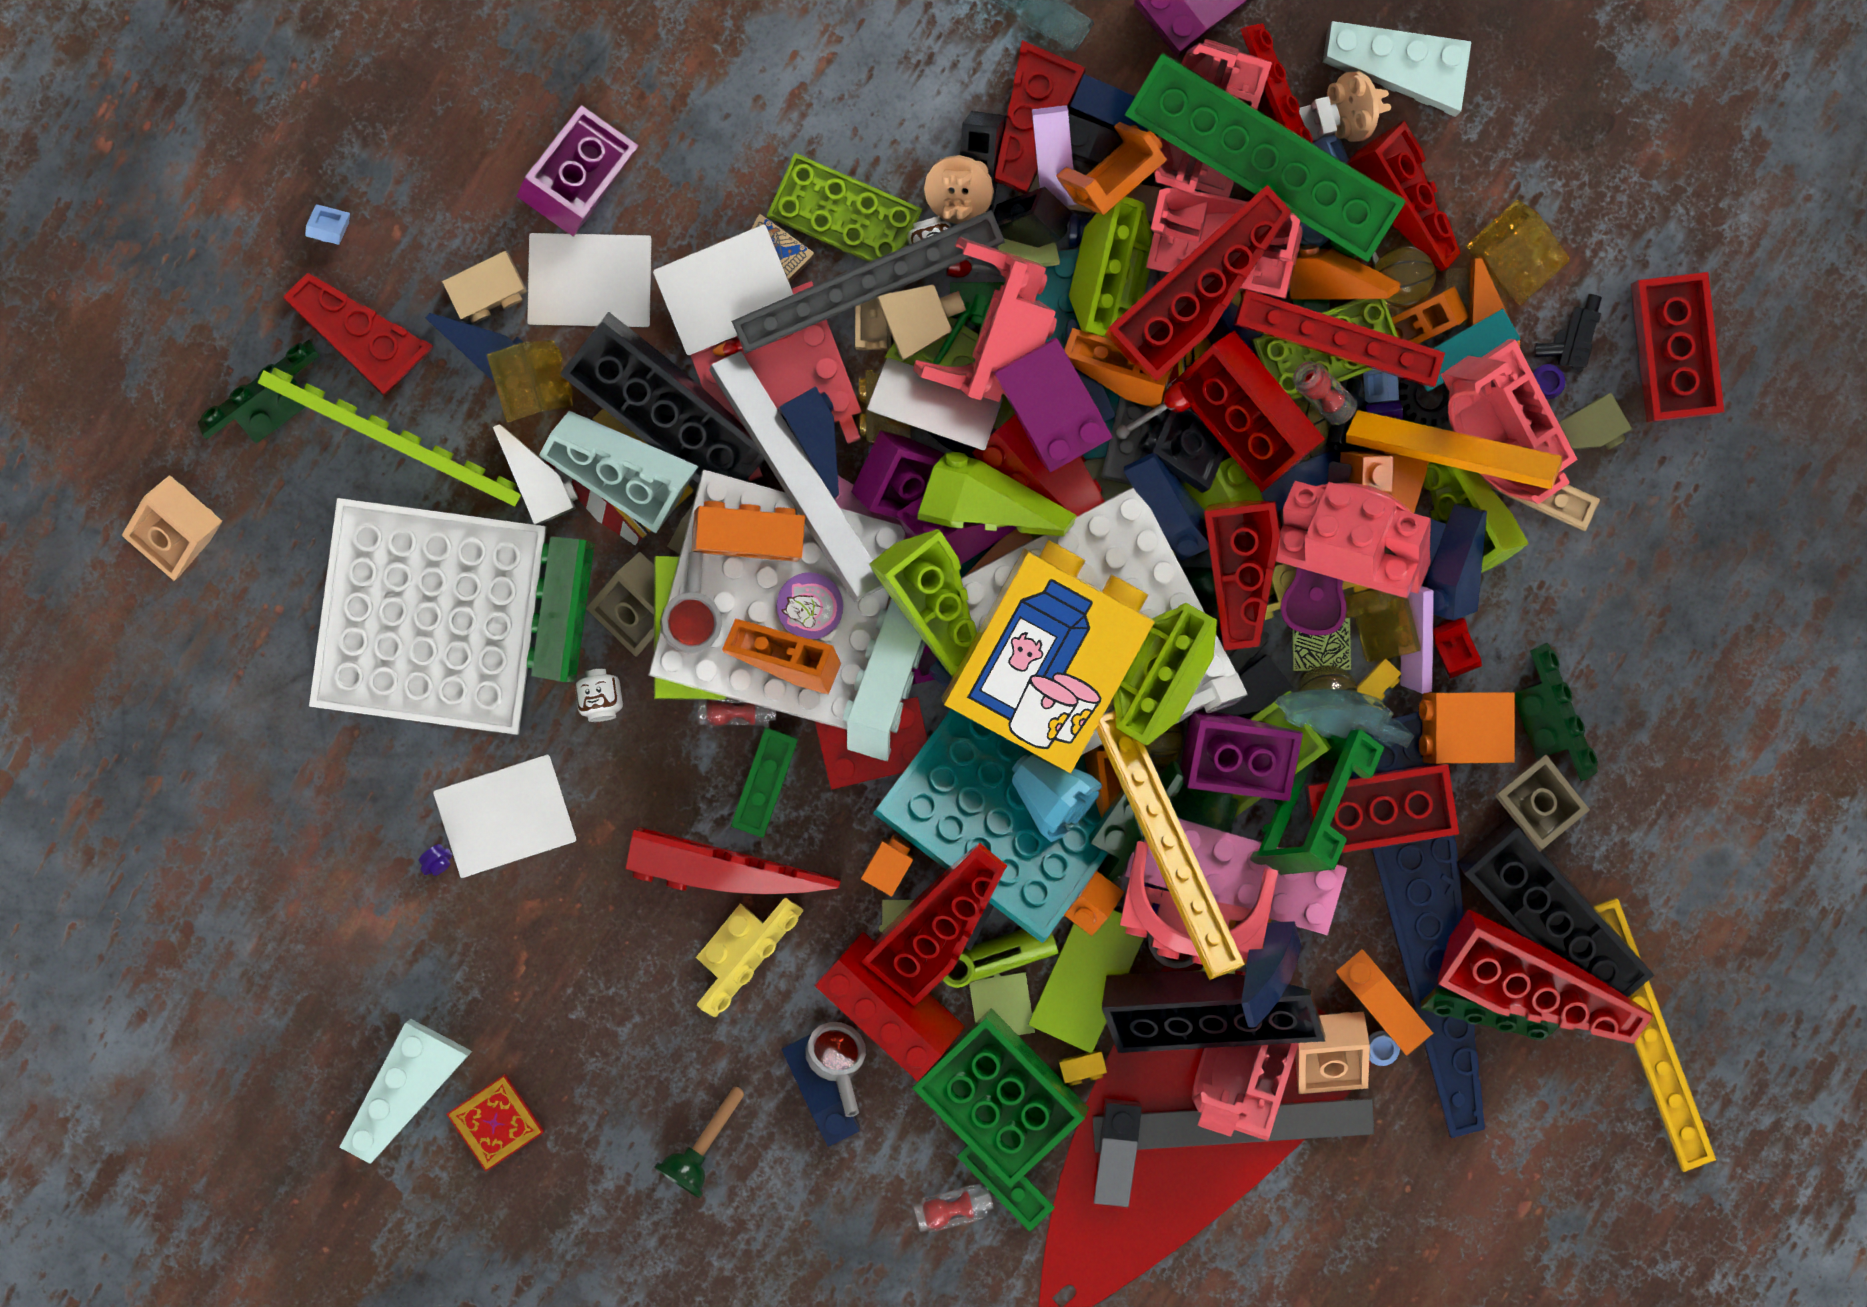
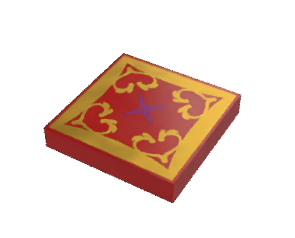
M506 1073L447 1113V1116L485 1172L544 1133V1129Z

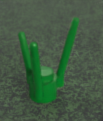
M975 294L973 303L965 302L966 311L960 315L935 357L933 364L939 365L969 316L972 317L970 323L981 327V332L992 297Z

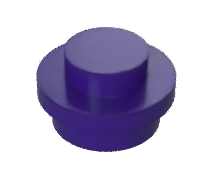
M1545 364L1533 371L1546 399H1553L1562 393L1565 387V376L1557 366Z
M441 844L431 847L418 860L422 865L420 870L424 875L432 873L433 876L441 874L450 866L449 860L452 857V852L449 849H444Z

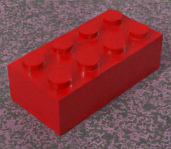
M1703 272L1642 279L1631 283L1646 422L1723 413L1724 403L1709 273Z
M1235 330L1214 343L1171 383L1173 385L1178 381H1182L1189 388L1195 402L1191 408L1261 492L1281 479L1325 440Z
M1433 764L1373 774L1372 778L1363 779L1360 776L1349 778L1330 824V827L1347 838L1342 853L1458 835L1459 828L1449 765ZM1330 781L1304 785L1310 826H1312Z

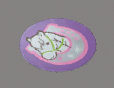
M801 573L790 578L781 588L777 598V613L782 625L791 634L808 639H819L831 633L839 624L843 614V600L839 589L829 578L818 573Z

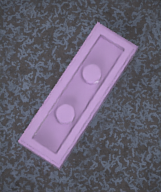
M1067 105L1032 109L1039 188L1046 187L1065 206L1077 205L1056 177L1065 167L1073 170Z
M1421 586L1418 594L1410 592L1408 598L1401 597L1402 674L1400 677L1401 686L1422 694L1432 692L1434 594L1432 589Z

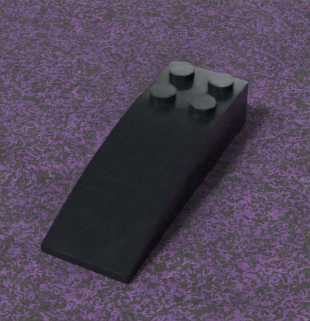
M610 312L605 315L560 373L562 377L650 446L697 465L698 468L692 477L697 483L700 481L703 470L747 481L764 460L763 455L744 425L691 377Z
M1511 816L1458 861L1464 874L1522 936L1585 970L1626 997H1630L1654 976L1646 964L1543 850L1538 851Z
M1159 971L1106 976L1101 1008L1118 1053L1325 1042L1326 1037L1310 989L1288 984L1282 997L1268 1015L1256 1027H1248L1241 1004L1245 975L1227 973L1209 980L1205 971Z

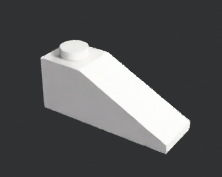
M500 424L494 426L493 429L534 524L540 525L575 510L576 507L573 501L577 500L578 496L571 480L565 482L558 472Z

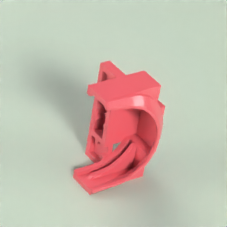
M1205 39L1203 44L1199 43L1186 52L1181 62L1182 65L1253 108L1258 109L1272 65L1271 61L1239 52L1237 48ZM1157 137L1163 146L1160 151L1167 160L1154 171L1156 182L1193 194L1195 189L1229 198L1234 184L1233 180L1162 137Z
M1177 188L1159 190L1151 225L1154 235L1146 268L1165 273L1171 272L1239 211L1247 201L1194 191L1193 194ZM1294 213L1289 214L1238 291L1243 292V290L1247 289L1286 299L1293 266L1296 265L1303 234L1300 219Z
M959 237L955 246L963 249L962 253L995 265L1004 277L1005 284L1001 285L1000 290L995 289L972 355L975 358V362L963 366L949 367L916 360L913 371L922 378L959 389L968 397L978 400L984 397L1000 402L1002 394L1005 395L994 371L1045 344L1046 339L1051 338L1055 331L1057 319L1054 316L1056 312L1036 299L1037 294L1043 292L1047 282V274H1044L1046 268L1037 262Z
M1506 340L1481 358L1467 356L1440 374L1449 390L1448 415L1453 432L1520 447L1524 446L1529 449L1562 456V466L1552 490L1481 474L1489 483L1505 494L1536 504H1540L1569 484L1565 473L1560 471L1578 459L1516 340Z
M1294 481L1283 507V526L1280 531L1276 561L1408 598L1410 592L1419 593L1431 564V518L1412 513L1398 499L1384 491L1367 485L1328 482L1325 485L1313 486ZM1385 546L1395 555L1385 553Z
M1137 841L1119 925L1127 927L1125 934L1146 938L1147 932L1152 935L1151 946L1158 948L1157 954L1160 956L1179 959V954L1184 953L1192 955L1191 962L1202 964L1170 892L1144 886V872L1149 846L1146 842ZM1264 868L1258 898L1253 909L1216 902L1227 927L1229 926L1230 919L1236 920L1235 927L1229 931L1243 959H1248L1250 949L1263 948L1279 870ZM1152 903L1159 904L1157 914L1152 909Z
M1299 1043L1204 1048L1192 1091L1193 1102L1198 1112L1201 1113L1198 1126L1230 1137L1233 1131L1236 1130L1268 1141Z

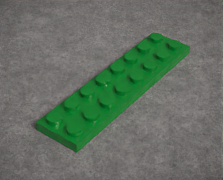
M1164 53L1160 55L1125 116L1254 194L1259 193L1268 185L1291 210V213H1294L1302 223L1369 262L1406 202L1404 198Z

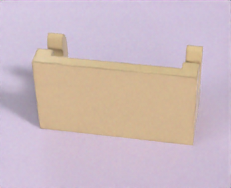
M877 298L855 307L856 350H889L891 348V333Z

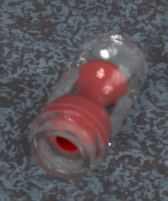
M1308 361L1301 364L1295 370L1293 381L1296 390L1329 423L1340 425L1352 418L1357 408L1355 397L1323 365Z
M726 697L725 700L698 699L699 725H707L708 728L724 725H763L764 728H769L770 721H776V710L729 697Z
M980 1183L923 1198L921 1203L913 1205L920 1232L929 1230V1233L989 1218L987 1211L994 1209L989 1189L982 1190ZM959 1196V1198L953 1202L945 1201L947 1199ZM955 1215H963V1216H965V1217H961V1218H957V1219L950 1220V1219H951L953 1216H955Z

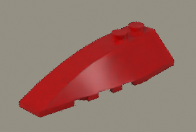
M1266 185L1110 325L1105 335L1131 363L1157 382L1210 334L1291 213V210Z
M1016 414L989 437L985 450L977 448L972 452L978 460L1077 516L1105 502L1100 493L1102 489L1096 478L1092 479L1084 465L1086 460L1083 455L1050 473L1040 462Z
M637 827L633 830L626 869L633 871L632 877L649 882L653 881V877L666 879V886L686 891L689 885L733 893L788 894L837 889L841 882V879L643 827Z
M981 843L977 844L927 887L874 940L861 962L913 1006H916L954 969L1007 865Z
M1470 909L1467 910L1449 937L1437 980L1439 985L1497 1014L1509 1016L1511 1013L1524 1016L1529 1021L1540 1023L1542 1020L1556 1023L1560 1028L1569 1030L1574 1028L1590 1031L1592 1035L1632 1044L1635 1043L1653 1017L1651 1012L1585 970L1528 938Z

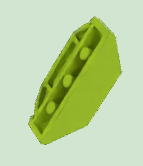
M1125 196L1105 215L1096 213L1084 228L1069 292V298L1082 331L1108 338L1105 335L1108 327L1144 296L1150 271L1146 266L1153 235L1146 216V205L1141 201Z
M1184 603L1176 609L1152 618L1155 623L1113 697L1117 716L1116 728L1147 746L1180 720L1214 658L1217 620L1188 603Z

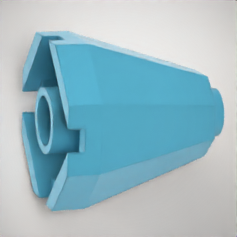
M1036 754L1030 757L1027 755L1022 756L1012 768V771L1015 773L1012 779L1014 787L1040 833L1050 842L1063 838L1069 832L1064 827L1066 824L1072 822L1076 825L1082 820L1099 797L1100 793L1097 790L1102 787V784L1092 775L1075 768L1069 773Z

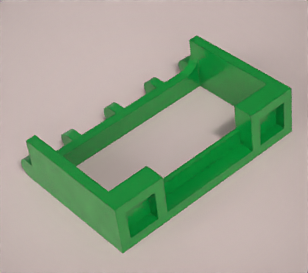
M1361 729L1322 734L1332 748L1321 756L1327 760H1339L1304 845L1301 847L1277 849L1312 762L1295 774L1290 801L1274 800V803L1278 806L1270 824L1263 826L1261 832L1265 837L1259 851L1253 852L1250 857L1253 863L1258 865L1266 864L1274 870H1279L1278 873L1280 875L1335 870L1347 838L1330 827L1352 771L1363 779L1372 778L1384 750V746Z

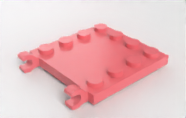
M810 281L792 288V292L796 294L814 285ZM827 319L797 331L788 338L769 343L746 354L744 350L741 351L777 409L816 386L820 393L825 392L834 406V410L831 412L834 416V423L840 422L847 443L850 444L861 439L852 416L860 414L862 411ZM735 336L731 339L736 340L738 336ZM721 343L690 355L703 389L742 424L709 371L712 364L727 358L717 356L712 352ZM759 466L748 478L749 481L763 477Z

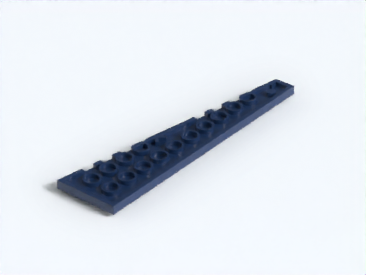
M1419 711L1355 728L1361 729L1384 746L1374 774L1435 764L1424 763L1423 756L1419 751V739L1423 735ZM1352 771V773H1351V776H1352V777H1357V776H1359L1358 774H1356V773L1353 772V771ZM1455 835L1371 848L1415 1012L1434 1033L1424 1041L1449 1137L1455 1138L1484 1130L1478 1054L1476 1052L1474 1034L1475 1024H1469L1465 1020L1449 1016H1437L1433 1012L1421 1009V1001L1435 988L1449 990L1439 985L1437 980L1449 937L1464 916Z

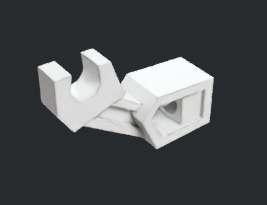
M1238 673L1228 678L1224 676L1213 679L1199 687L1198 694L1192 696L1177 723H1180L1191 716L1193 712L1205 708L1209 714L1233 706L1248 694Z

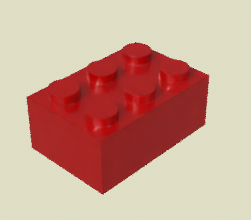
M918 696L900 701L903 703L901 721L897 733L890 731L891 752L888 762L847 750V730L815 721L831 790L905 771L928 740Z

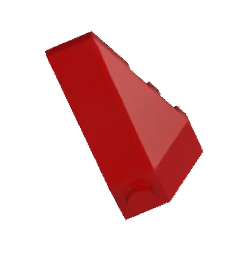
M1404 120L1360 148L1346 164L1406 200L1392 225L1418 250L1424 252L1440 271H1444L1461 252L1446 213L1439 211L1434 197V193L1438 192L1434 181H1427L1421 164L1426 162L1423 150Z
M1243 500L1208 505L1204 514L1224 651L1259 647L1280 541L1276 501Z

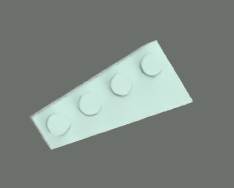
M1332 21L1327 29L1323 63L1345 72L1360 71L1367 75L1372 82L1380 84L1388 90L1397 91L1414 98L1415 101L1427 106L1431 105L1443 110L1444 113L1456 117L1462 110L1471 41Z
M568 411L553 429L539 454L541 458L654 533H657L674 511L698 468L697 465L572 411Z
M892 598L888 609H881L876 624V629H879L880 632L877 640L871 639L865 654V659L869 660L866 670H859L854 685V690L858 691L854 701L848 700L843 714V721L847 722V750L887 762L891 752L890 731L895 733L898 731L903 703L900 701L901 698L908 699L914 678V672H911L912 668H918L926 644Z
M412 1019L408 1020L404 1024L339 1148L371 1164L472 1051Z

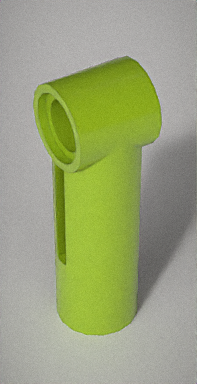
M1021 929L975 944L971 950L964 948L959 960L967 965V972L961 978H954L948 974L943 981L951 987H964L969 983L1057 955L1059 952L1053 933L1051 932L1049 937L1041 943L1026 930ZM1020 946V951L974 965L973 961Z

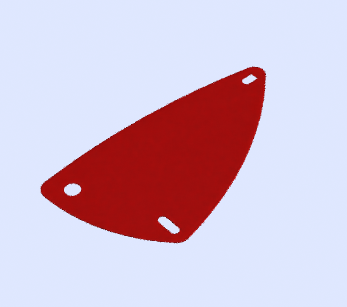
M1193 963L1188 967L1176 969L1164 966L1161 971L1201 970L1203 965ZM1235 970V974L1241 975L1243 973ZM1317 1007L1319 1015H1328ZM1114 1043L1105 1060L1107 1073L1103 1074V1078L1096 1079L1086 1102V1105L1089 1107L1085 1119L1076 1127L1060 1176L1053 1204L1055 1208L1051 1213L1045 1245L1039 1307H1059L1052 1298L1066 1285L1074 1286L1076 1295L1063 1307H1093L1181 1247L1228 1210L1263 1180L1305 1139L1140 1149L1136 1153L1129 1207L1094 1204L1099 1152H1095L1092 1116L1103 1115L1104 1098L1140 1102L1142 1106L1141 1113L1197 1109L1192 1099V1091L1204 1048L1118 1053ZM1294 1058L1280 1104L1344 1100L1352 1090L1298 1094L1296 1062Z

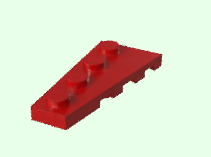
M1022 40L995 173L996 182L1023 194L1029 192L1038 173L1032 109L1067 105V108H1069L1086 72L1085 67Z
M307 273L283 296V300L384 397L434 348L432 344L417 338L396 323L393 324L372 309L365 305L362 306L347 297L346 294L310 273Z

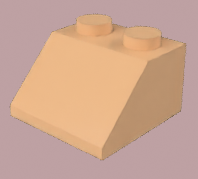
M169 475L143 497L122 536L175 581L211 541L222 520Z
M1364 1012L1319 1015L1326 1036L1325 1042L1299 1043L1295 1054L1298 1094L1367 1089L1370 1042Z

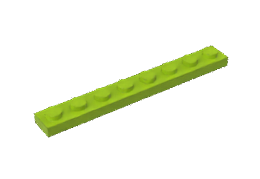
M275 367L271 373L263 370L258 384L514 507L516 506L521 496V493L515 491L516 483L501 476H498L496 481L483 476L485 468L468 460L462 466L451 460L454 455L453 453L437 445H434L431 451L419 445L422 438L404 429L398 435L387 429L390 424L389 422L370 414L368 420L356 415L358 407L339 398L336 404L323 399L325 391L308 383L302 389L291 383L293 376Z

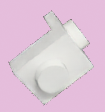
M1329 96L1315 99L1309 106L1300 107L1299 113L1305 127L1310 131L1313 141L1331 136L1337 131L1336 125H1340V115L1336 104L1331 105Z

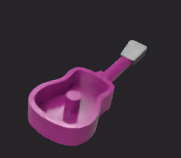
M1330 462L1327 484L1328 482L1348 483L1352 469L1351 465ZM1296 567L1295 578L1285 591L1280 605L1284 622L1292 629L1308 635H1329L1336 632L1342 626L1347 611L1342 587L1343 580Z

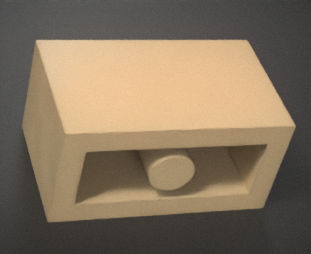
M506 251L442 281L460 319L464 322L470 320L472 324L491 316L489 310L499 305L506 309L521 302L522 298L520 295L527 292L509 253Z

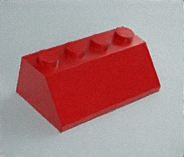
M863 931L816 981L815 987L918 1082L945 1053L965 1028V1025L930 993L916 1006H913L865 966L861 961L874 941Z

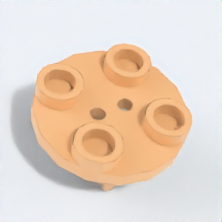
M1360 71L1344 73L1338 78L1336 83H1331L1327 90V96H1329L1331 105L1336 104L1340 115V125H1336L1337 131L1334 134L1337 138H1345L1350 142L1364 141L1369 138L1377 126L1379 114L1391 110L1390 104H1383L1381 101L1382 98L1389 95L1388 91L1375 89L1370 78Z
M961 155L949 156L938 160L927 174L924 186L927 203L933 212L943 220L955 224H960L985 213L992 204L994 194L992 179L988 174L987 166L981 161H975L973 158ZM950 187L954 188L955 191H950ZM963 188L968 189V192H964Z

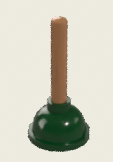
M733 1087L692 1148L688 1147L684 1154H671L662 1163L657 1162L654 1168L684 1190L700 1198L703 1194L701 1189L705 1182V1171L701 1167L706 1159L703 1156L743 1098L744 1091L739 1087Z

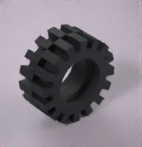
M1402 378L1401 383L1398 385L1399 400L1403 413L1406 416L1405 419L1409 422L1431 427L1442 425L1449 421V390L1445 383L1439 385L1443 394L1440 405L1434 409H1426L1416 399V392L1421 384Z

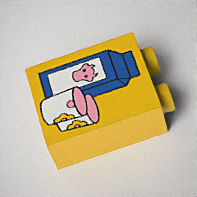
M1048 540L1039 556L1025 548L1021 552L946 688L942 700L947 707L1071 773L1155 621L1140 612L1148 597L1147 593L1112 574L1102 590L1077 577L1086 560Z

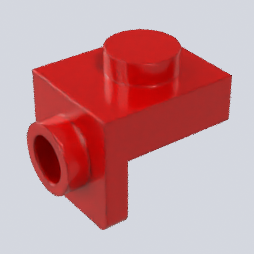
M1464 617L1457 620H1445L1437 628L1433 629V644L1450 679L1482 666V660L1470 637Z

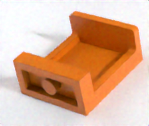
M1119 122L1114 128L1122 138L1123 143L1087 175L1065 167L1056 177L1074 203L1105 215L1167 160L1160 151L1163 147L1162 143L1151 131L1145 132L1136 125L1129 126Z
M1515 692L1423 693L1419 704V716L1422 720L1423 735L1419 739V751L1423 756L1424 763H1515Z

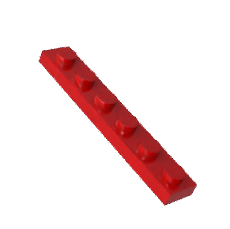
M1247 289L1243 290L1233 323L1236 326L1429 387L1436 386L1445 352Z

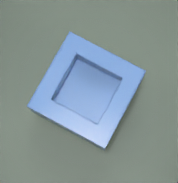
M316 204L307 222L305 236L339 245L349 225L350 213Z
M1375 369L1363 373L1365 401L1368 403H1381L1399 400L1397 376Z

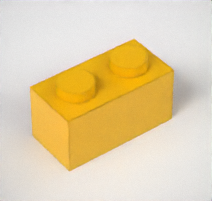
M1383 658L1357 685L1358 695L1369 705L1373 703L1377 705L1386 696L1384 694L1388 687L1392 689L1401 680L1398 677L1402 673L1386 658Z
M1101 1049L1093 1051L1092 1054L1088 1052L1059 1060L1064 1083H1069L1070 1086L1080 1084L1082 1079L1089 1077L1091 1080L1103 1078V1074L1107 1073Z

